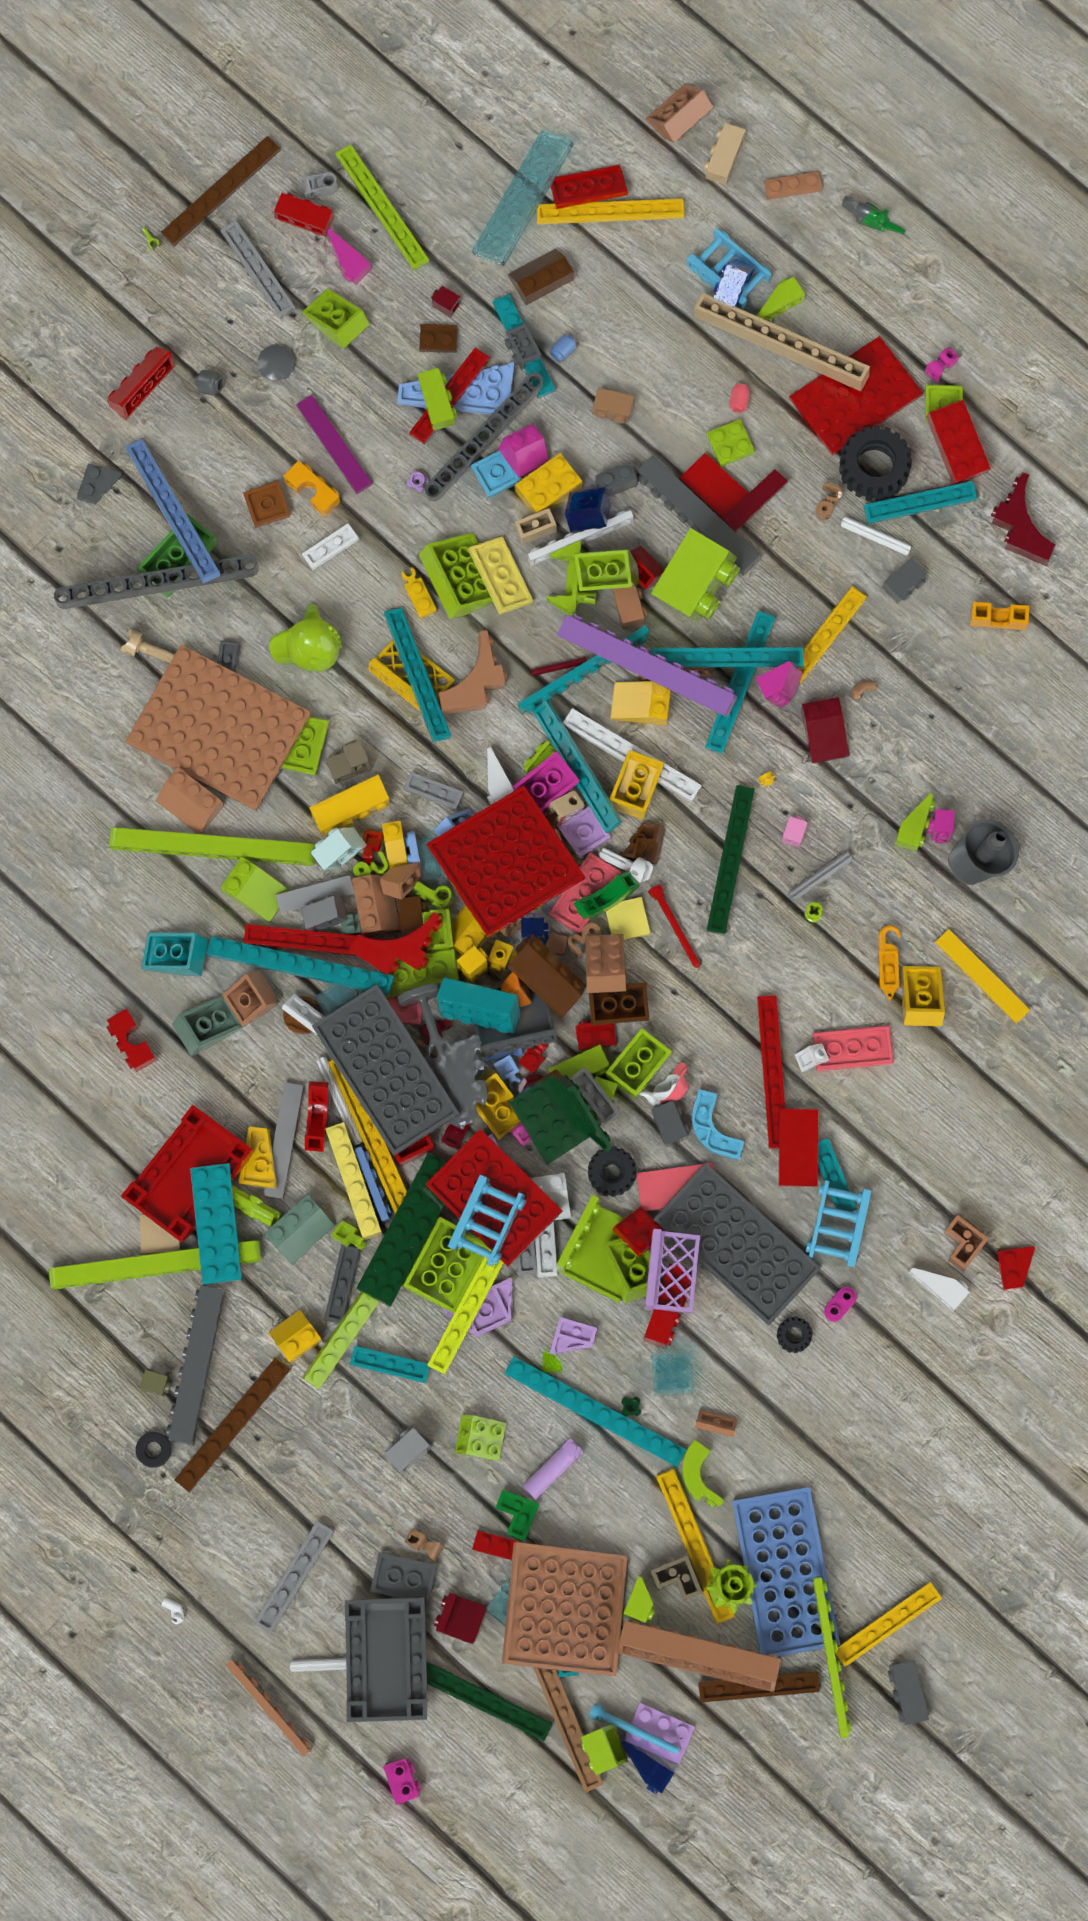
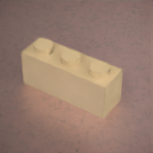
M728 123L724 124L723 129L719 128L716 137L718 142L713 144L710 151L712 157L710 161H706L704 166L706 179L724 185L727 184L745 138V129Z

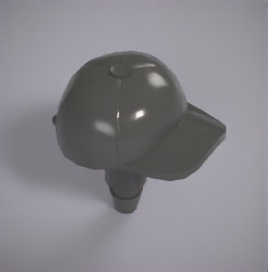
M981 819L967 828L963 838L950 852L948 864L952 872L962 883L975 885L992 877H1002L1008 874L1017 864L1020 846L1013 832L1008 830L1002 822L993 819Z

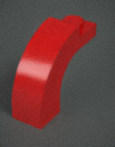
M309 1081L305 1151L324 1152L329 1112V1082Z

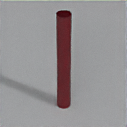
M586 657L534 668L531 669V674L533 677L580 666L587 659Z

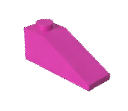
M329 228L327 230L328 238L342 270L343 277L348 282H353L357 285L371 271V264Z

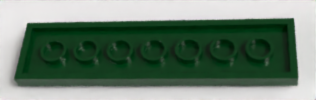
M430 1152L427 1153L356 1290L391 1307L445 1205L426 1186V1183L447 1161Z

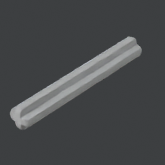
M846 851L790 890L787 894L790 900H797L851 862L853 859L852 855Z

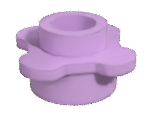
M413 471L410 480L407 481V486L415 488L417 492H422L425 483L429 481L428 476L418 471Z

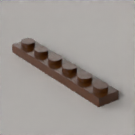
M818 1672L778 1675L774 1692L727 1680L698 1682L700 1703L820 1692Z

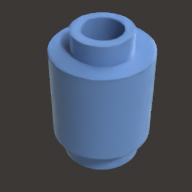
M562 335L551 347L550 355L557 362L565 360L577 348L576 340L570 335Z

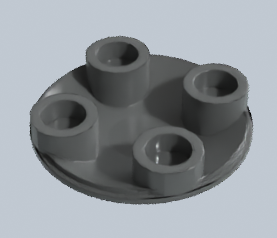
M269 346L258 357V369L264 378L270 380L287 379L293 371L295 364L293 354L284 346Z

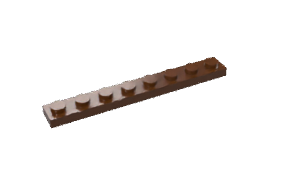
M268 136L265 137L163 229L161 235L175 247L280 152V147Z
M274 1358L174 1481L190 1493L291 1370Z

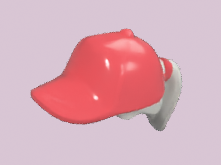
M685 1063L678 1064L673 1073L669 1074L663 1082L659 1083L653 1092L642 1091L639 1095L644 1096L655 1107L663 1105L668 1101L680 1100L689 1088V1084L684 1078L688 1065Z

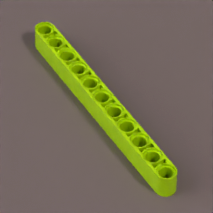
M128 828L110 829L108 848L113 850L239 860L242 856L248 861L305 866L315 865V858L311 854L315 849V845L311 843Z
M259 1241L238 1243L240 1264L262 1261ZM199 1248L50 1268V1288L63 1289L201 1270Z

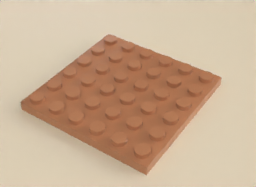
M514 1542L502 1664L616 1676L628 1556Z

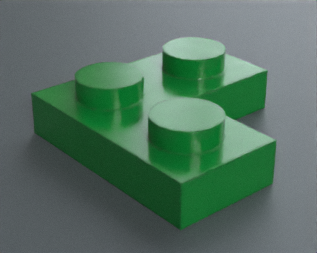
M502 1489L496 1509L513 1515L507 1535L526 1541L539 1503Z

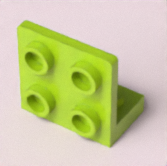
M461 1415L454 1454L500 1461L506 1423L475 1415Z

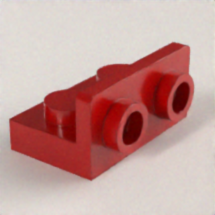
M586 1020L579 1022V1025H575L579 1051L590 1050L598 1045L601 1048L617 1046L614 1024L592 1026L590 1021Z

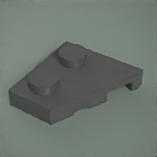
M88 463L77 500L96 504L112 488L111 486L118 479L122 478V472Z

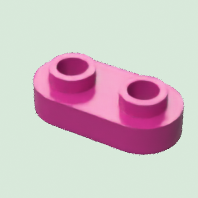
M850 1287L841 1288L824 1309L825 1318L830 1322L839 1321L855 1303L857 1298L856 1292ZM845 1293H848L850 1295L849 1300H845L843 1298V1295ZM832 1308H836L838 1310V1313L836 1315H833L831 1313Z

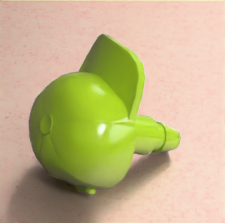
M311 603L307 606L302 621L297 622L288 630L279 632L270 639L269 650L272 658L278 664H295L298 668L305 671L322 672L330 669L335 664L342 645L337 630L331 624L322 620L318 606Z

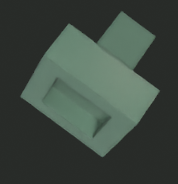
M359 914L346 915L347 921L341 923L342 934H361Z

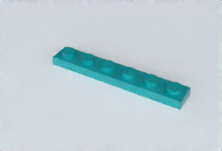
M509 294L492 301L506 332L524 324ZM541 358L525 365L524 370L527 376L530 373H538L543 379V388L537 394L538 399L555 392V387ZM536 379L530 381L533 387L538 386L540 383Z
M970 481L865 504L863 508L867 524H873L977 501L974 483Z

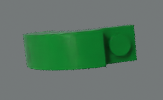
M628 871L619 874L609 884L594 894L578 899L573 905L583 919L589 918L591 920L622 902L640 886Z

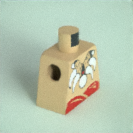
M571 791L550 802L544 816L553 829H558L559 825L580 813L587 802L582 793L578 795L576 791Z

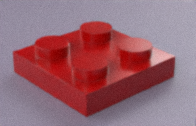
M639 1207L613 1228V1231L639 1257L651 1249L653 1229L665 1230L642 1207Z

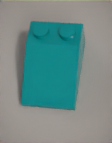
M148 932L141 969L181 976H201L208 939L197 933Z

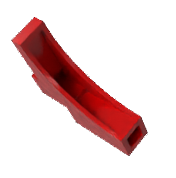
M433 912L419 929L399 939L381 941L368 939L358 934L349 951L388 975L395 974L398 971L400 960L421 971L422 968L424 969L428 965L430 960L428 959L430 954L425 952L424 949L429 948L433 941V934L442 927L443 917Z

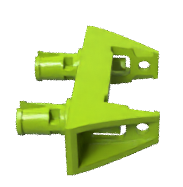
M581 541L550 553L551 560L558 559L560 561H567L569 564L567 565L565 596L547 595V601L571 617L573 614L576 615L578 603L595 605V599L592 598H596V593L579 592L574 554L581 553Z

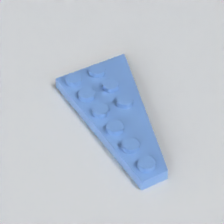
M514 362L508 363V365H496L483 369L454 406L455 410L492 415L511 394ZM451 374V376L445 377L447 383H448V381L452 378V376H453L454 374ZM418 381L399 384L397 405L426 408ZM509 406L504 409V411L507 414L509 411Z

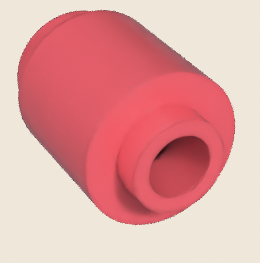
M735 384L734 388H732L729 408L735 413H742L747 410L750 395L747 385Z

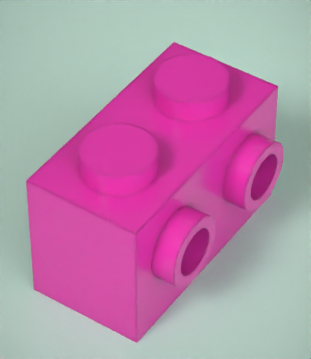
M935 810L928 826V834L931 835L930 841H935L937 844L950 842L954 829L955 811Z
M407 1758L383 1766L396 1805L420 1797L419 1792H422L418 1780L414 1781L412 1773H415L412 1761L408 1762Z

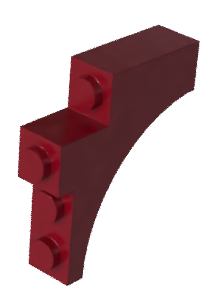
M1022 472L1020 478L1016 477L1012 485L1015 488L1013 494L1009 493L1005 503L1000 502L999 507H994L991 517H993L992 524L1008 531L1004 540L1007 543L1005 549L1047 566L1056 544L1046 539L1036 529L1028 515L1025 503V488L1029 474Z

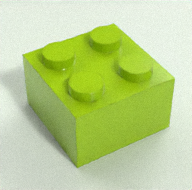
M613 1724L581 1737V1746L584 1752H587L590 1759L589 1766L596 1775L629 1762Z

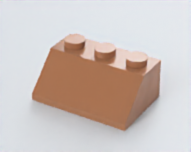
M684 84L645 120L664 139L675 142L681 139L687 130L693 128L699 119L705 117L713 108V105L704 90Z
M179 767L166 780L156 799L157 803L197 834H202L224 807L218 797Z
M367 875L352 878L362 935L366 937L401 931L395 898L383 894L380 878L383 875Z

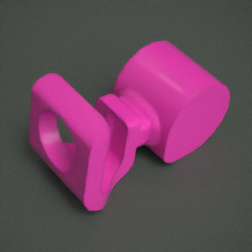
M950 347L946 348L939 355V360L931 361L925 369V373L936 383L939 382L943 370L946 367L951 369L960 359V356Z

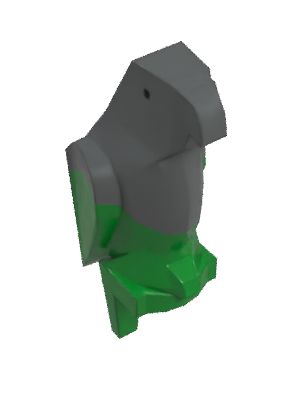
M845 196L842 207L851 212L859 224L883 232L886 229L904 235V229L889 222L890 219L887 217L889 210L884 209L882 211L871 203L858 202L851 197Z

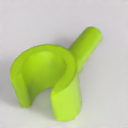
M144 227L142 230L147 237L149 249L153 250L151 246L153 242L157 243L159 247V241L153 238L147 228Z

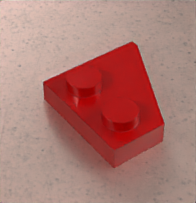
M1035 1246L997 1251L1003 1291L1023 1288Z

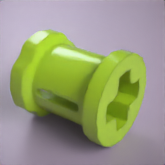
M815 902L809 903L805 911L806 920L811 923L818 922L822 917V906ZM811 909H812L813 911H816V910H817V911H818V912H817V915H815V914H812V915H811V914H810Z

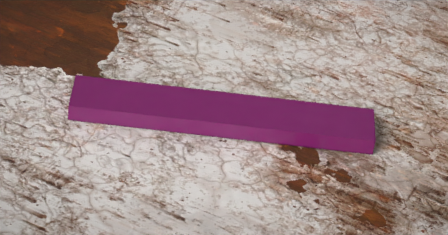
M310 395L297 403L296 407L356 495L372 486V482L314 397Z

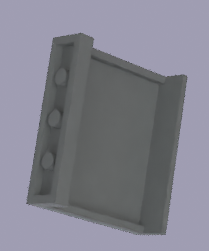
M505 980L481 986L501 991L500 986ZM528 987L532 1003L520 1007L521 1014L514 1033H502L497 1029H486L474 1024L476 1035L480 1036L479 1041L482 1042L480 1046L481 1057H492L503 1052L510 1053L516 1049L531 1048L534 1045L549 1044L557 1040L549 1006L531 988Z

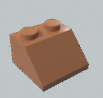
M260 971L246 973L222 995L242 1027L267 1014L280 1002Z

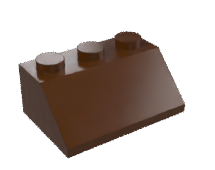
M554 249L509 273L508 277L524 304L528 305L573 281L574 271L566 257L557 249Z
M646 982L626 984V991L588 993L592 1026L650 1021Z

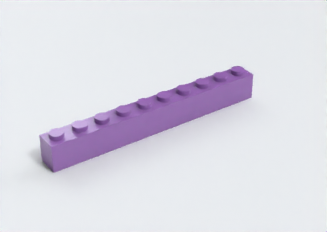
M575 614L572 617L565 616L557 636L728 717L737 699V696L733 694L734 690L726 686L721 689L716 686L717 682L709 678L706 681L700 679L699 673L692 670L688 673L682 670L684 666L673 662L671 665L665 662L667 658L656 654L654 657L649 654L650 650L642 646L635 648L632 646L633 642L625 638L621 641L615 638L617 634L608 630L604 633L599 630L600 626L589 622L587 625L582 622L583 618Z

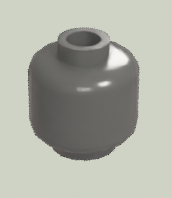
M202 370L195 377L194 381L198 392L212 396L222 390L224 383L223 378L218 372Z

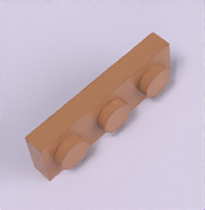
M819 172L764 180L767 200L822 191Z

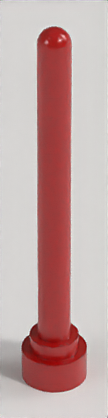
M661 884L648 890L650 897L658 901L693 967H700L696 954L664 898V888Z

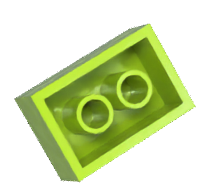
M641 1028L606 1071L605 1077L617 1083L619 1088L636 1100L672 1056V1051Z

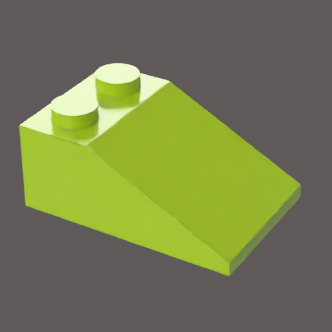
M328 288L302 311V314L333 343L343 349L370 325L362 309Z
M242 856L220 887L223 894L269 923L279 910L276 894L289 891L281 883Z
M621 1238L605 1243L603 1247L616 1286L625 1304L645 1297L650 1262L649 1251L639 1257ZM662 1277L660 1278V1283H661V1284H663V1279H662Z

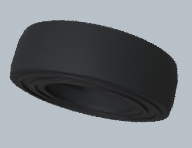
M146 1433L137 1441L135 1448L136 1456L147 1467H160L168 1461L171 1455V1444L161 1433ZM151 1442H156L161 1447V1452L157 1457H149L146 1454V1447Z

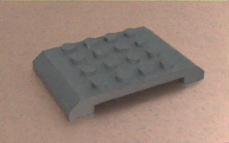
M425 1598L345 1600L347 1723L427 1720Z

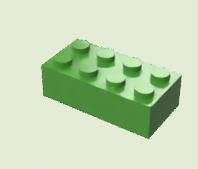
M186 514L209 553L217 545L215 536L189 514ZM171 531L137 569L139 574L192 564L174 532ZM173 576L171 578V581L177 582L180 579V577ZM155 579L152 584L158 585L161 583V580ZM173 591L162 592L166 598L173 593Z

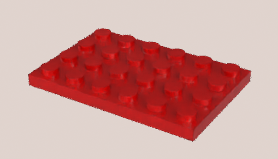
M880 336L849 356L856 361L870 366L869 378L862 391L822 374L789 396V400L832 456L842 450L843 446L846 445V440L850 436L853 437L854 432L857 430L863 432V428L868 426L870 429H874V426L880 425L923 396L921 389Z
M479 1129L426 1183V1186L459 1219L480 1175L490 1179L489 1184H491V1187L517 1198L518 1193L524 1194L525 1205L522 1210H518L499 1252L502 1254L500 1260L509 1267L563 1210L503 1150ZM488 1193L486 1195L483 1194L480 1200L483 1205L508 1216L513 1207L512 1204ZM480 1211L478 1213L475 1212L472 1218L475 1223L498 1233H501L505 1224ZM470 1229L493 1251L496 1240Z

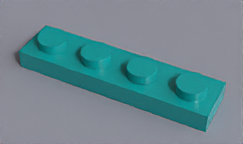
M829 1138L818 1141V1167L824 1182L825 1180L829 1181L828 1187L850 1192ZM830 1195L836 1209L849 1212L857 1211L854 1200Z
M354 1346L349 1364L350 1366L426 1384L430 1369L427 1366L428 1363Z

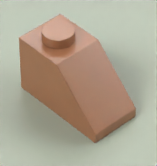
M415 862L390 868L380 878L383 894L403 899L414 888L417 881L420 882L422 880L421 864Z

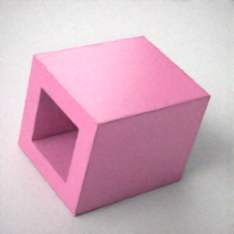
M789 816L782 842L800 848L808 822L800 816Z

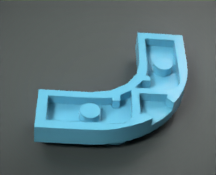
M699 1089L692 1113L693 1129L698 1140L709 1151L739 1161L745 1141L727 1137L715 1129L712 1122V1112L717 1094Z

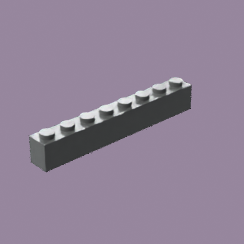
M653 455L637 469L638 482L650 488L651 494L657 499L660 498L669 511L673 510L682 523H687L692 529L729 550L737 557L734 563L740 567L739 573L744 576L759 562L760 555Z
M200 1285V1290H196L194 1301H197L196 1309H192L190 1320L193 1321L192 1328H188L186 1336L189 1343L188 1347H184L182 1359H185L183 1367L180 1366L178 1378H181L180 1386H176L174 1397L177 1398L176 1405H172L170 1417H173L172 1424H168L166 1436H169L168 1440L171 1442L194 1445L225 1296L223 1289Z

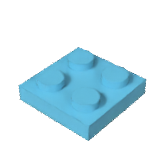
M500 451L471 465V469L488 499L521 481V478H518Z

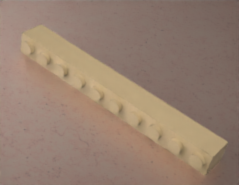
M702 292L694 307L695 318L854 389L862 391L869 378L870 366Z

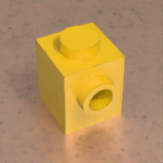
M496 940L487 961L490 968L498 972L501 970L506 971L514 952V946Z

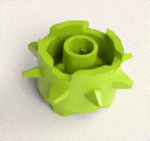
M726 1559L724 1568H710L712 1576L710 1577L709 1585L706 1586V1590H709L712 1602L716 1608L719 1606L731 1608L733 1614H736L738 1605L744 1603L751 1606L753 1604L750 1595L753 1593L757 1583H754L752 1575L747 1573V1565L743 1567L732 1565L730 1559Z

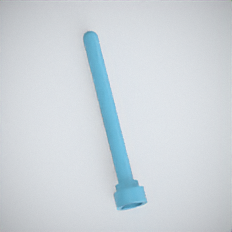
M595 1703L592 1707L589 1718L595 1721H602L603 1719L674 1754L679 1752L678 1746L607 1713L603 1706Z

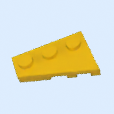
M249 1126L246 1145L254 1151L240 1172L239 1184L277 1189L270 1131L267 1128Z

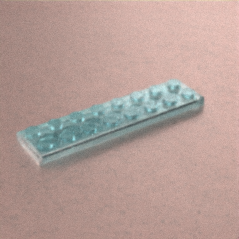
M541 130L472 249L473 255L503 266L506 264L574 145L571 140Z

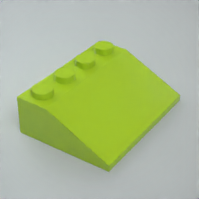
M473 532L429 543L419 553V557L450 620L468 615L493 604L492 598L468 550L469 547L479 544Z
M438 1217L401 1287L455 1314L484 1256L464 1247L459 1248L458 1251L449 1248L448 1244L457 1226ZM466 1231L464 1237H466L467 1241L489 1250L477 1236Z

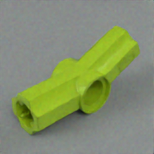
M232 1185L234 1207L240 1209V1212L253 1220L257 1219L270 1227L280 1220V1212L265 1205L257 1197L251 1194L248 1195Z

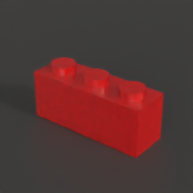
M281 193L273 211L276 220L324 237L327 236V230L334 219L333 211L325 205L318 206L311 200L299 199L291 193Z

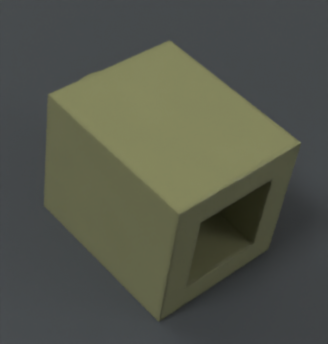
M145 1370L139 1389L164 1397L171 1387L170 1378Z

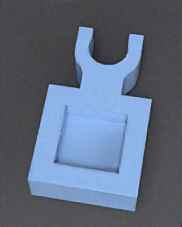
M508 1055L493 1063V1066L502 1081L508 1079V1086L513 1091L512 1083L517 1081L519 1084L521 1080L514 1075L519 1070L512 1057Z

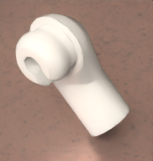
M165 1597L161 1606L171 1611L172 1623L180 1624L184 1620L182 1605Z

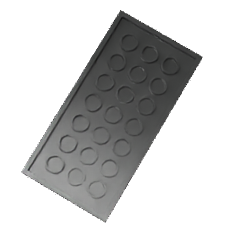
M377 984L312 1025L393 1156L460 1115Z
M707 1163L697 1171L653 1219L666 1232L700 1235L698 1262L767 1326L775 1320L821 1269ZM687 1239L682 1245L689 1252L695 1247V1240Z

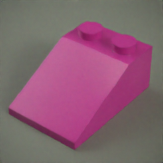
M556 751L512 788L516 790L524 785L542 813L545 814L550 802L567 794L580 780Z

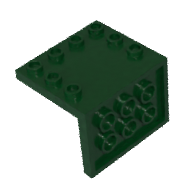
M556 1069L508 1100L509 1105L547 1165L588 1138L592 1139L605 1152H608L612 1149L609 1143L612 1140L607 1132L603 1131L600 1127L602 1124L598 1117L591 1114L590 1110H592L589 1102L586 1099L583 1101L580 1096L582 1094L580 1087L572 1079H569L567 1075L563 1076Z

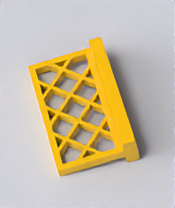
M392 640L376 658L369 662L368 671L420 711L408 677L396 674L395 668L404 667L403 664H395L394 656H399L398 652H393L395 644ZM420 653L424 666H429L433 669V674H428L429 679L434 678L433 689L437 697L438 690H441L440 692L448 690L455 683V679ZM391 656L392 664L385 665L380 660L383 657ZM436 678H444L448 683L445 686H437Z

